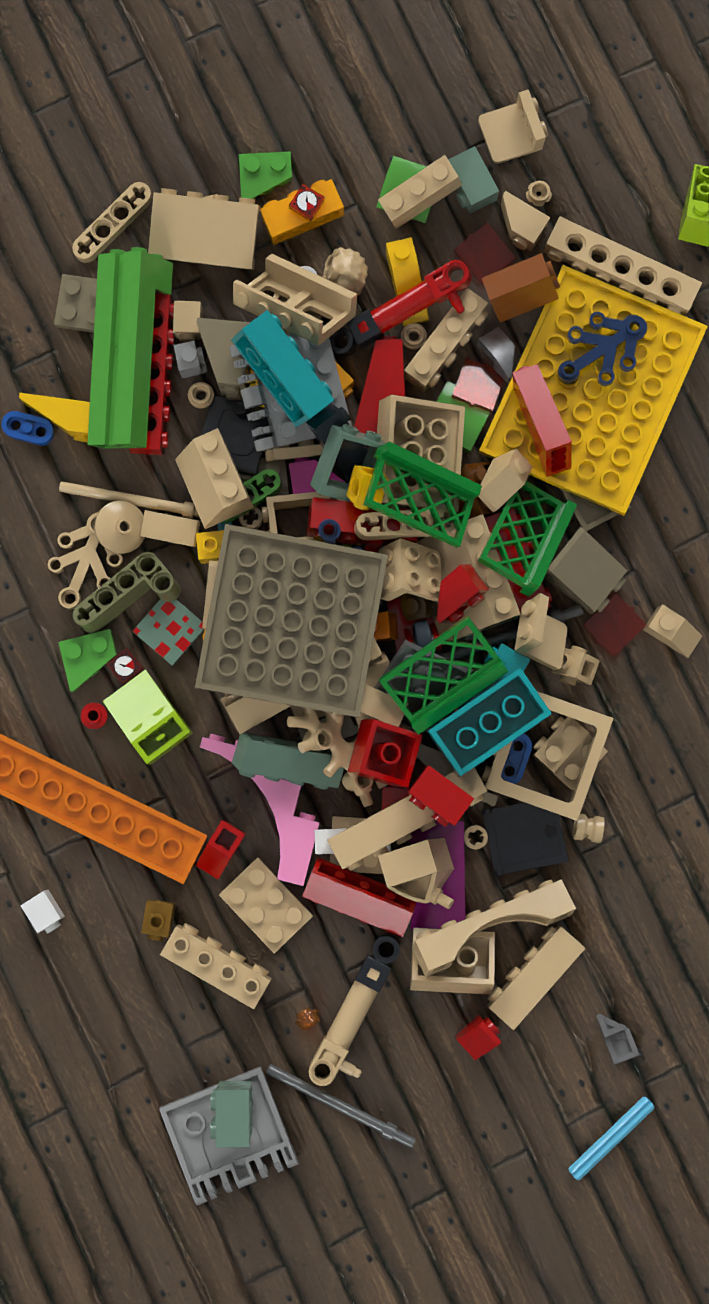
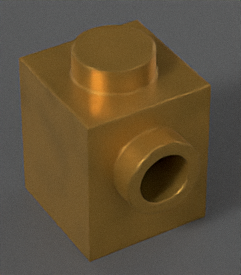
M152 899L146 901L141 933L148 934L147 939L163 941L164 937L171 936L176 903Z

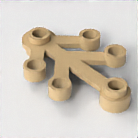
M99 512L92 514L88 518L86 526L70 533H61L57 539L59 546L63 549H70L74 546L75 541L89 536L86 546L61 557H52L48 561L49 570L55 574L61 573L66 566L79 561L70 586L62 589L58 596L60 604L66 609H75L81 603L79 591L90 564L97 578L98 588L101 587L103 580L111 579L107 576L96 551L99 541L95 534V520ZM66 536L70 537V543L62 545V539ZM105 548L108 554L106 558L107 563L112 568H119L123 564L122 555L113 553ZM114 555L119 556L117 564L110 562L111 557ZM54 561H60L61 563L60 568L57 570L52 568ZM70 594L75 596V601L72 604L66 601L67 596Z

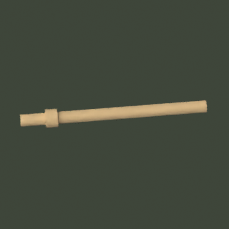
M62 481L59 486V492L113 502L126 501L135 506L182 514V517L193 519L194 516L199 517L196 507L192 502L185 501L183 504Z

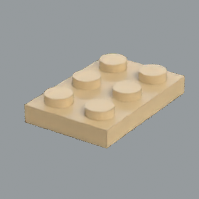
M259 857L219 894L273 953H276L313 917V914L277 879V876Z

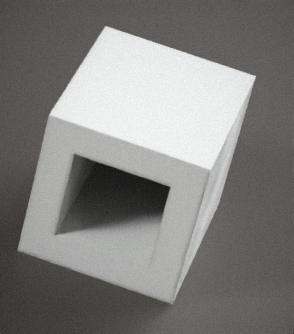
M49 890L39 893L21 905L37 933L44 930L47 934L61 926L59 920L65 917Z

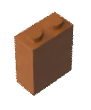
M542 253L482 278L487 295L500 323L559 299L556 289L560 288L551 261L545 263Z

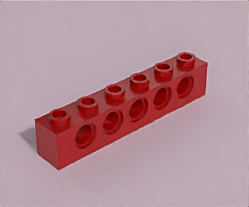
M155 294L154 319H161L163 323L160 327L153 328L152 345L159 344L162 347L158 353L152 354L151 370H159L160 374L156 379H150L149 396H158V401L154 405H149L148 421H155L157 425L154 430L147 431L146 448H129L132 454L163 455V448L168 447L169 435L168 432L164 431L165 422L170 420V406H166V398L171 396L172 382L168 380V370H173V355L169 354L170 345H174L175 342L173 329H171V319H174V303H172L170 294Z

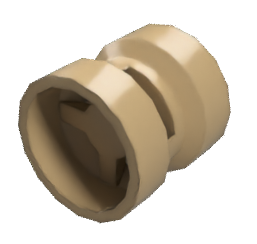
M580 814L578 821H574L573 839L583 840L587 837L591 842L601 843L604 832V817L595 816L588 819L586 814Z

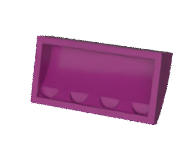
M435 821L436 825L424 832L418 828L410 833L412 836L410 845L428 839L445 838L454 867L453 872L441 888L443 894L454 899L451 908L447 909L438 903L434 905L431 902L426 904L416 902L410 919L411 929H441V926L449 921L456 920L458 923L465 920L464 821H458L455 826L448 824L446 827Z

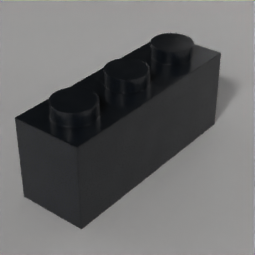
M331 402L306 421V423L324 448L332 425L342 427L343 424L349 425L348 421L351 418L342 406L337 408ZM343 439L334 465L349 484L354 465H363L369 447L365 448L361 443Z

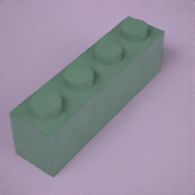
M249 733L240 734L232 759V764L243 776L253 778L255 775H261L268 780L276 782L280 781V779H286L290 783L301 786L304 783H310L320 789H328V786L339 788L344 768L340 767L332 777H328L323 773L324 768L332 758L330 749L309 750L301 753L298 749L300 742Z

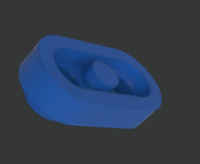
M18 411L8 412L1 422L3 431L10 438L39 446L49 444L55 435L54 427L47 419ZM14 423H21V427L18 430L12 429ZM40 429L46 430V434L43 437L37 435Z
M523 733L513 740L501 773L503 780L513 784L521 780L532 750V742L526 734ZM515 741L522 743L521 751L513 749ZM507 766L512 767L514 770L513 775L510 777L504 773Z

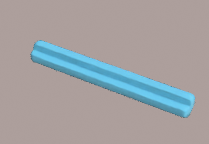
M642 1097L569 1167L571 1175L576 1180H581L654 1110L653 1103L647 1097Z

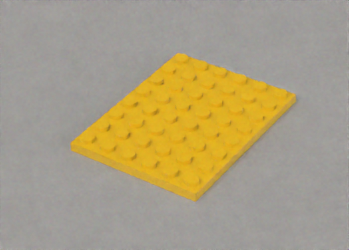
M563 265L557 277L560 288L556 289L559 299L545 304L515 371L524 366L530 367L538 364L572 441L571 469L546 477L513 388V377L479 449V453L494 459L517 449L532 466L529 473L530 476L624 516L708 326ZM601 312L607 318L624 320L629 315H638L645 320L647 332L636 343L634 354L636 365L632 371L624 372L619 367L620 359L625 351V340L616 348L612 370L615 377L611 385L602 386L597 380L599 372L602 370L604 355L580 370L578 378L574 383L564 384L558 379L557 372L561 363L565 361L574 362L596 347V345L585 343H570L567 339V334L571 327L579 326L584 332L611 337L619 331L607 328L595 330L589 326V318L592 313ZM598 317L592 319L595 324L602 323ZM636 324L629 325L632 331L639 329ZM578 332L571 333L574 339L580 338ZM629 359L623 360L625 366H632V362ZM571 367L564 369L566 374L574 373ZM608 374L601 375L604 381L611 380Z

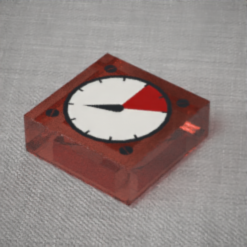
M302 184L290 202L289 209L312 221L324 203L325 197Z
M125 648L106 664L122 685H125L144 669L128 648Z

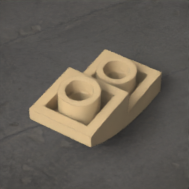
M145 510L140 536L196 547V533L199 532L200 521Z

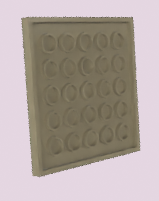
M225 524L195 688L359 718L388 555Z

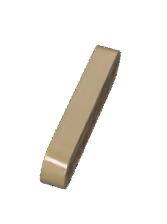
M143 182L133 183L74 241L73 253L80 262H92L98 254H101L150 205L152 194L148 185ZM144 191L145 199H136L135 192L142 193ZM126 200H129L130 203L133 202L135 207L134 210L132 209L131 205L128 202H126ZM121 207L129 211L127 218L122 220L117 219L114 215L115 211ZM103 225L108 226L111 230L110 234L105 238L96 235L97 229ZM91 235L93 236L94 240L97 243H99L98 246H96L94 242L92 243L91 239L89 238ZM82 245L84 247L89 246L90 253L86 254L83 252L81 254L80 247Z
M447 508L436 509L440 519L446 517V519L450 518ZM429 509L420 513L421 518L426 521V524L430 527L433 526L434 520ZM411 510L400 511L406 516L412 514ZM380 512L364 513L358 517L354 524V532L362 540L430 537V535L399 522V531H391L386 523L388 519L393 518ZM452 520L448 527H446L445 523L443 524L448 535L456 529ZM367 521L369 526L377 527H372L370 532H367L366 528L361 526Z

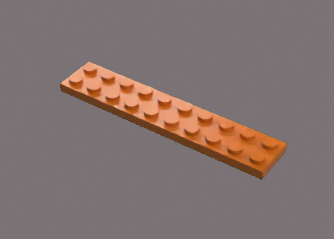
M0 733L1 795L165 876L185 884L208 835Z

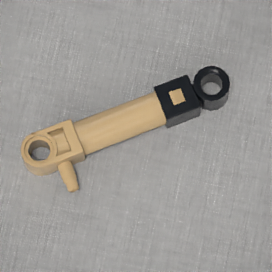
M384 934L375 939L372 946L374 955L367 954L329 1031L324 1036L311 1060L309 1077L316 1085L326 1086L335 1079L339 1070L359 1078L361 1070L344 1059L377 993L380 992L391 971V966L387 963H392L399 956V944L393 936ZM390 942L394 946V950L389 956H383L379 953L378 948L381 943ZM319 1064H326L330 1068V1073L327 1076H319L315 1072V1067Z

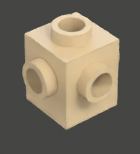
M572 646L571 649L565 648L562 667L557 671L552 669V673L560 676V681L565 684L575 686L576 682L591 686L600 660L586 654L587 650Z

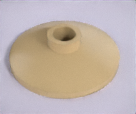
M114 501L105 505L99 511L95 520V534L98 541L104 548L113 553L124 554L134 551L142 544L145 538L140 536L144 515L135 505L126 501ZM121 522L127 524L125 532L120 529Z

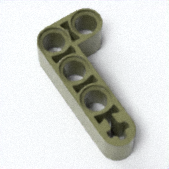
M146 552L135 558L78 604L73 611V619L85 632L96 633L151 588L161 600L172 602L179 597L181 587L157 556ZM155 564L151 571L146 572L150 565ZM130 581H134V584L130 588L125 589L126 585ZM170 583V586L166 590L161 591V588L164 584ZM113 597V601L109 605H105V602Z

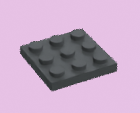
M405 640L382 676L418 652L422 647ZM431 651L427 653L425 656H430ZM434 654V657L444 658L438 654ZM418 660L413 663L412 673L427 675L429 661ZM433 662L431 676L446 678L449 664ZM452 665L450 678L463 679L467 675L468 668ZM395 676L388 682L393 689L405 691L407 677ZM411 678L409 691L424 693L426 680ZM430 680L428 694L440 695L443 693L445 682ZM378 681L374 688L389 694ZM399 695V697H400V698L402 699V701H403V700H404V696H403V695ZM408 696L407 703L409 704L407 707L412 714L422 707L423 698ZM454 710L446 716H444L439 721H437L436 723H434L432 726L424 730L423 732L427 733V731H429L434 726H436L437 724L448 718L450 715H452ZM404 714L401 722L412 727V723Z

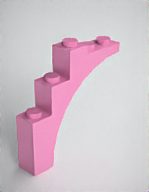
M210 734L209 738L202 737L200 748L217 753L232 762L238 740H236L235 745L224 743L226 737ZM255 775L252 779L265 795L271 807L280 837V864L277 879L304 886L315 844L314 830H318L320 822L315 821L316 816L300 812L299 817L294 816L301 785H295L286 779H280V781L276 782L268 780L264 776Z

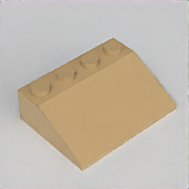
M390 395L379 401L377 433L382 436V441L385 443L390 441L461 475L465 406ZM384 464L382 472L389 478L388 481L395 479L396 476L392 467ZM411 476L404 478L410 493L420 489L415 478ZM398 481L388 485L394 499L404 496ZM434 487L427 489L433 503L443 500L438 489ZM421 492L412 495L418 510L428 507ZM385 493L381 503L382 505L389 503ZM406 498L396 502L398 508L410 509ZM453 498L451 503L455 512H458L459 499ZM445 503L435 506V508H446Z
M483 514L468 519L461 546L458 548L432 536L416 542V544L440 553L442 580L460 564H471L489 588L483 595L484 600L475 607L471 608L469 606L463 611L465 614L463 618L456 623L440 624L437 621V616L432 617L439 636L467 616L471 618L480 632L518 619L520 616V611L508 579L477 561L490 536ZM455 529L449 536L455 538L457 530ZM490 550L487 557L499 562L500 558L497 550ZM468 625L458 631L457 640L474 634Z

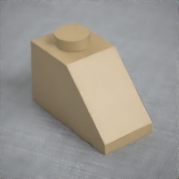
M505 191L501 200V208L509 239L512 240V243L521 250L527 249L531 252L547 228L550 217Z
M517 449L494 458L481 483L482 488L478 497L492 512L497 511L525 484L532 466Z
M663 604L656 608L643 629L686 658L690 657L702 638V635L685 618Z

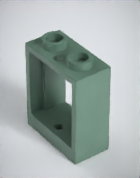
M343 424L342 427L332 425L310 485L320 495L352 502L346 496L349 484L329 479L343 439L370 446L362 466L375 468L377 459L374 457L377 448L386 444L381 440L382 436L372 431H367L366 434L360 433L357 428L347 424Z

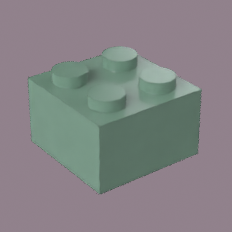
M220 1081L210 1096V1110L215 1111V1117H213V1122L210 1125V1138L215 1139V1148L250 1147L253 1136L252 1081Z

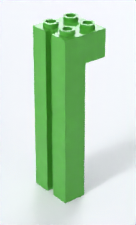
M133 247L128 252L111 249L107 254H98L87 445L102 449L146 448L155 291L171 295L173 263L164 260L162 255L147 253L145 248Z

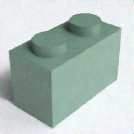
M475 146L448 159L462 183V186L457 188L458 193L456 194L462 208L466 207L469 214L497 201L499 190Z

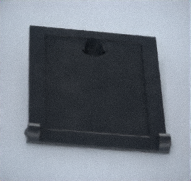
M214 396L201 435L218 428L238 472L251 476L257 475L263 451H256L254 441L267 438L268 434L253 437L251 431L258 427L269 426L267 417L256 421H248L247 414L265 410V408L258 406L245 409L243 401L228 400Z
M528 803L495 809L485 808L482 810L495 876L501 877L506 873L568 862L559 814Z

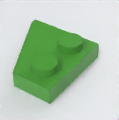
M291 151L239 154L241 198L255 199L262 194L265 196L272 192L275 187L283 186L292 181Z
M111 629L58 642L70 692L77 691L84 682L98 673L105 664H108L118 656Z

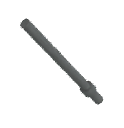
M580 604L563 611L558 609L549 612L550 617L562 623L583 615ZM518 627L485 639L491 647L517 638ZM459 647L455 649L453 660L469 656L471 648ZM475 649L474 653L480 652L482 650ZM451 651L440 654V656L450 659Z
M270 1064L266 1072L271 1077L380 1132L381 1137L389 1141L393 1139L411 1149L416 1140L414 1137L398 1130L397 1126L389 1121L385 1123Z

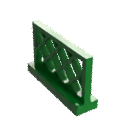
M390 441L377 448L374 457L377 459L363 505L456 548L460 547L474 499L480 495L482 485ZM384 464L392 467L396 476L395 479L386 481L382 472ZM407 476L415 478L420 489L410 493L404 478ZM398 481L404 496L398 499H394L388 486ZM430 487L438 489L443 500L433 503L427 489ZM383 488L389 503L382 505L373 500L377 489ZM421 492L428 507L418 511L412 495ZM406 498L412 514L408 516L402 514L396 502ZM453 498H458L465 502L463 511L459 514H456L451 503ZM445 503L450 518L441 521L435 506ZM428 509L435 522V525L431 527L424 524L420 513ZM453 521L457 530L455 538L447 534L443 526L444 523Z
M526 481L521 488L529 493L531 500L521 501L517 491L505 502L477 561L521 586L520 592L530 597L540 587L577 504L569 499L563 503ZM540 503H547L554 507L553 513L544 515ZM534 505L538 517L528 518L524 507ZM517 508L522 520L512 522L508 511ZM540 522L544 531L543 534L535 535L531 523ZM524 525L528 537L519 539L515 527ZM508 528L512 540L502 542L499 530ZM531 542L534 554L525 556L521 544ZM514 545L519 557L509 559L505 547ZM498 549L503 561L496 562L487 557L489 551ZM521 562L525 571L524 576L521 577L516 574L511 564Z
M467 616L382 676L379 682L409 719L412 727L419 735L508 672V669L471 618ZM468 625L474 633L472 643L457 641L458 631ZM477 638H478V640L481 642L482 645L476 644ZM440 644L452 645L450 659L434 657L435 648ZM456 646L471 648L469 662L453 660ZM475 649L487 650L492 657L484 664L473 663ZM431 651L430 656H425L427 653ZM418 660L429 661L427 675L412 673L413 663ZM433 662L449 664L446 678L431 676ZM452 665L468 667L467 675L461 680L450 678ZM395 676L407 677L405 691L393 689L388 681ZM411 678L426 680L424 693L409 691ZM430 680L445 682L444 692L440 695L428 694ZM399 695H403V696H404V700H403V701H402V699L399 697ZM408 696L423 698L422 707L412 714L406 706Z

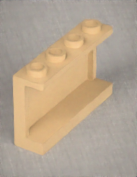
M161 188V193L154 192L148 253L162 255L165 260L254 270V252L260 206L255 204V199L239 198V202L229 201V196L213 195V199L203 198V193L187 191V196L177 195V190Z

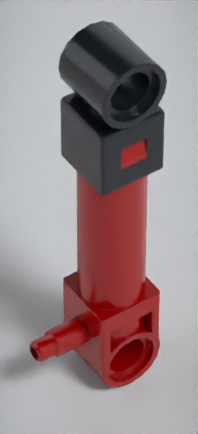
M452 260L424 276V281L372 311L368 309L346 323L349 330L341 327L329 337L332 351L341 357L351 356L355 353L358 345L361 348L370 345L385 336L384 332L436 302L440 304L449 299L458 314L463 313L465 308L458 293L469 287L472 275L469 268L460 260ZM455 270H462L464 272L463 278L457 282L451 281L452 273ZM342 336H347V346L339 349L337 347L338 339Z

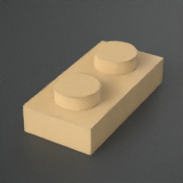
M314 440L298 442V447L286 445L273 448L272 450L265 451L266 462L320 456L323 447L321 444L314 445Z

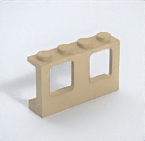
M274 254L266 258L265 272L248 285L239 280L233 282L234 305L257 316L268 310L270 314H274L279 318L283 329L318 346L356 316V293ZM263 291H273L289 300L284 303L263 293ZM309 310L331 319V321L323 326V321L305 312Z

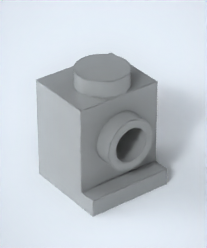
M194 341L174 345L177 364L182 378L207 373L202 347L196 348Z

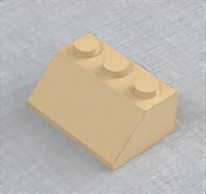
M218 428L193 439L175 459L205 529L254 508L226 442Z
M413 928L412 946L415 940H417V935L428 930L434 933L441 929ZM481 931L463 945L449 968L425 977L412 949L410 990L491 995L494 987L495 932Z

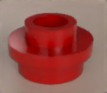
M89 703L81 711V721L87 728L99 729L107 722V710L99 703ZM92 711H97L98 719L95 721L89 718V714Z

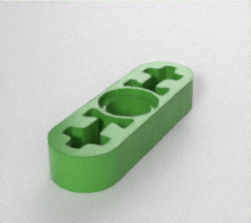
M271 469L264 470L243 483L246 490L254 492V499L252 501L254 508L266 501V497H272L281 490L282 480L276 471ZM266 477H269L271 480L276 478L273 481L274 487L265 486L260 490L263 494L259 496L257 489L253 485L257 483L260 488L265 485L264 479ZM251 509L243 513H240L232 518H229L221 523H231L232 521L236 520L237 518L247 513Z

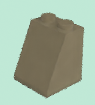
M197 318V326L221 396H225L228 400H241L240 390L248 388L249 383L239 385L237 378L250 374V366L240 369L234 368L233 362L244 359V357L232 358L229 346L234 345L231 339L250 322Z
M580 527L550 564L544 578L592 615L596 610L601 613L610 602L607 596L612 590L617 592L626 581L623 576L628 570Z

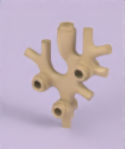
M303 708L304 716L288 717V727L305 728L308 730L304 735L303 742L298 744V749L301 753L309 750H331L332 758L323 770L326 776L332 777L340 767L348 771L356 739L353 742H347L343 739L341 727L344 715L324 712L326 720L324 723H321L316 710ZM360 713L359 718L355 717L358 724V731L361 724V720L374 718H371L362 713ZM346 772L342 778L343 786L349 791H354L356 796H360L363 807L372 805L373 800L369 791L372 790L373 780Z

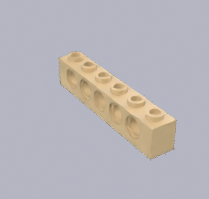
M560 216L544 249V253L553 261L568 263L574 270L582 273L587 272L600 281L613 284L619 289L683 316H686L702 284V282ZM574 243L578 245L580 251H571L568 248V244ZM598 254L603 258L604 262L597 263L593 261L591 256ZM615 266H624L627 270V273H618L615 269ZM639 277H647L651 284H642L639 281ZM662 288H671L674 296H667Z

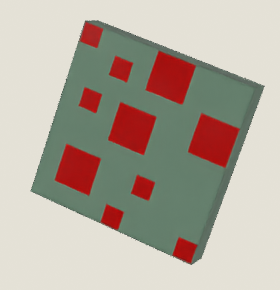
M160 599L132 632L174 666L204 630L202 629L203 622L177 599L172 602H165Z

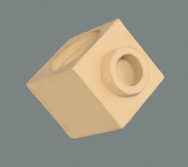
M174 301L173 333L179 341L186 343L195 342V339L202 340L197 326V318H203L201 302Z

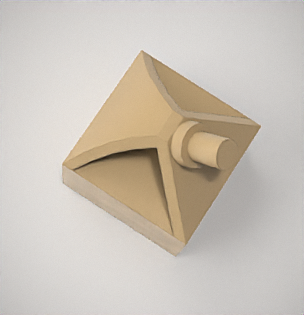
M445 838L428 839L378 856L387 888L416 902L424 904L431 902L434 905L438 903L447 909L451 908L454 899L443 894V890H441L454 870Z

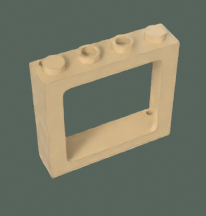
M538 692L549 710L596 727L570 802L558 800L501 778L512 742L492 755L494 756L491 767L486 765L481 780L485 782L484 786L486 789L578 821L613 718Z

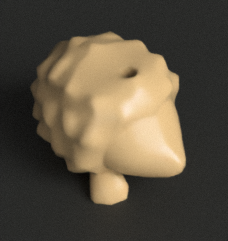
M340 247L328 256L322 277L356 293L358 296L365 285L368 267L365 264V258L361 257L359 252L353 251L350 248L344 249Z

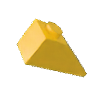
M412 237L386 243V257L395 294L398 296L422 282ZM427 308L403 321V327L411 323L428 322Z
M19 393V399L30 409L70 436H73L74 440L88 442L90 402Z

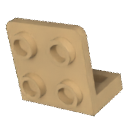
M529 89L518 93L515 104L479 116L478 123L494 164L509 161L543 149L545 138L548 136L547 128L544 121L540 122L537 114L539 113V106L536 98H531Z
M401 538L379 549V553L388 555L380 599L390 601L405 593H409L435 602L439 601L442 579L441 557L438 551Z
M540 593L531 600L526 601L521 607L515 651L557 671L563 664L567 626L547 615L549 597Z

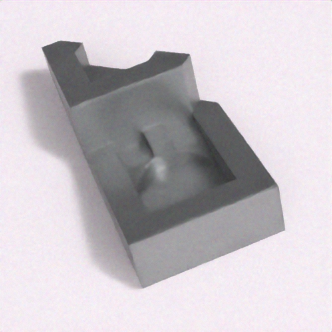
M497 327L478 339V347L494 361L493 369L508 383L511 381L515 345Z
M602 1014L596 1015L613 1065L639 1056L630 1029L626 1028L627 1026L606 1018Z

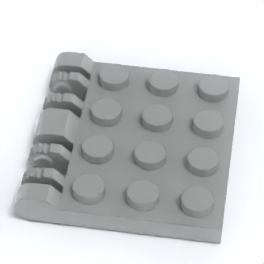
M287 333L286 335L292 337L298 344V351L302 357L308 359L313 364L316 370L315 374L321 382L324 381L332 391L331 396L334 398L332 403L337 408L342 406L348 413L329 338L318 346L293 333ZM235 345L229 346L232 358L242 356ZM245 359L233 362L234 368L240 369L250 366ZM256 373L242 375L237 378L239 385L258 381L259 384L240 390L245 409L262 405L265 407V410L247 414L248 421H256L264 417L268 418L269 426L258 427L252 430L253 437L272 433L271 437L254 441L257 452L316 438L306 422L298 427L294 426Z
M261 1066L225 1080L252 1081L253 1136L250 1147L215 1148V1139L210 1138V1125L213 1122V1117H215V1111L210 1110V1096L218 1084L159 1108L197 1206L208 1201L201 1181H204L211 1200L217 1198V1189L211 1178L213 1176L220 1175L223 1187L229 1193L233 1191V1186L227 1172L228 1170H231L237 1187L242 1188L257 1181L250 1161H255L262 1179L268 1177V1169L264 1164L262 1156L271 1154L274 1167L278 1172L283 1171L284 1166L277 1150H281L288 1168L299 1164Z

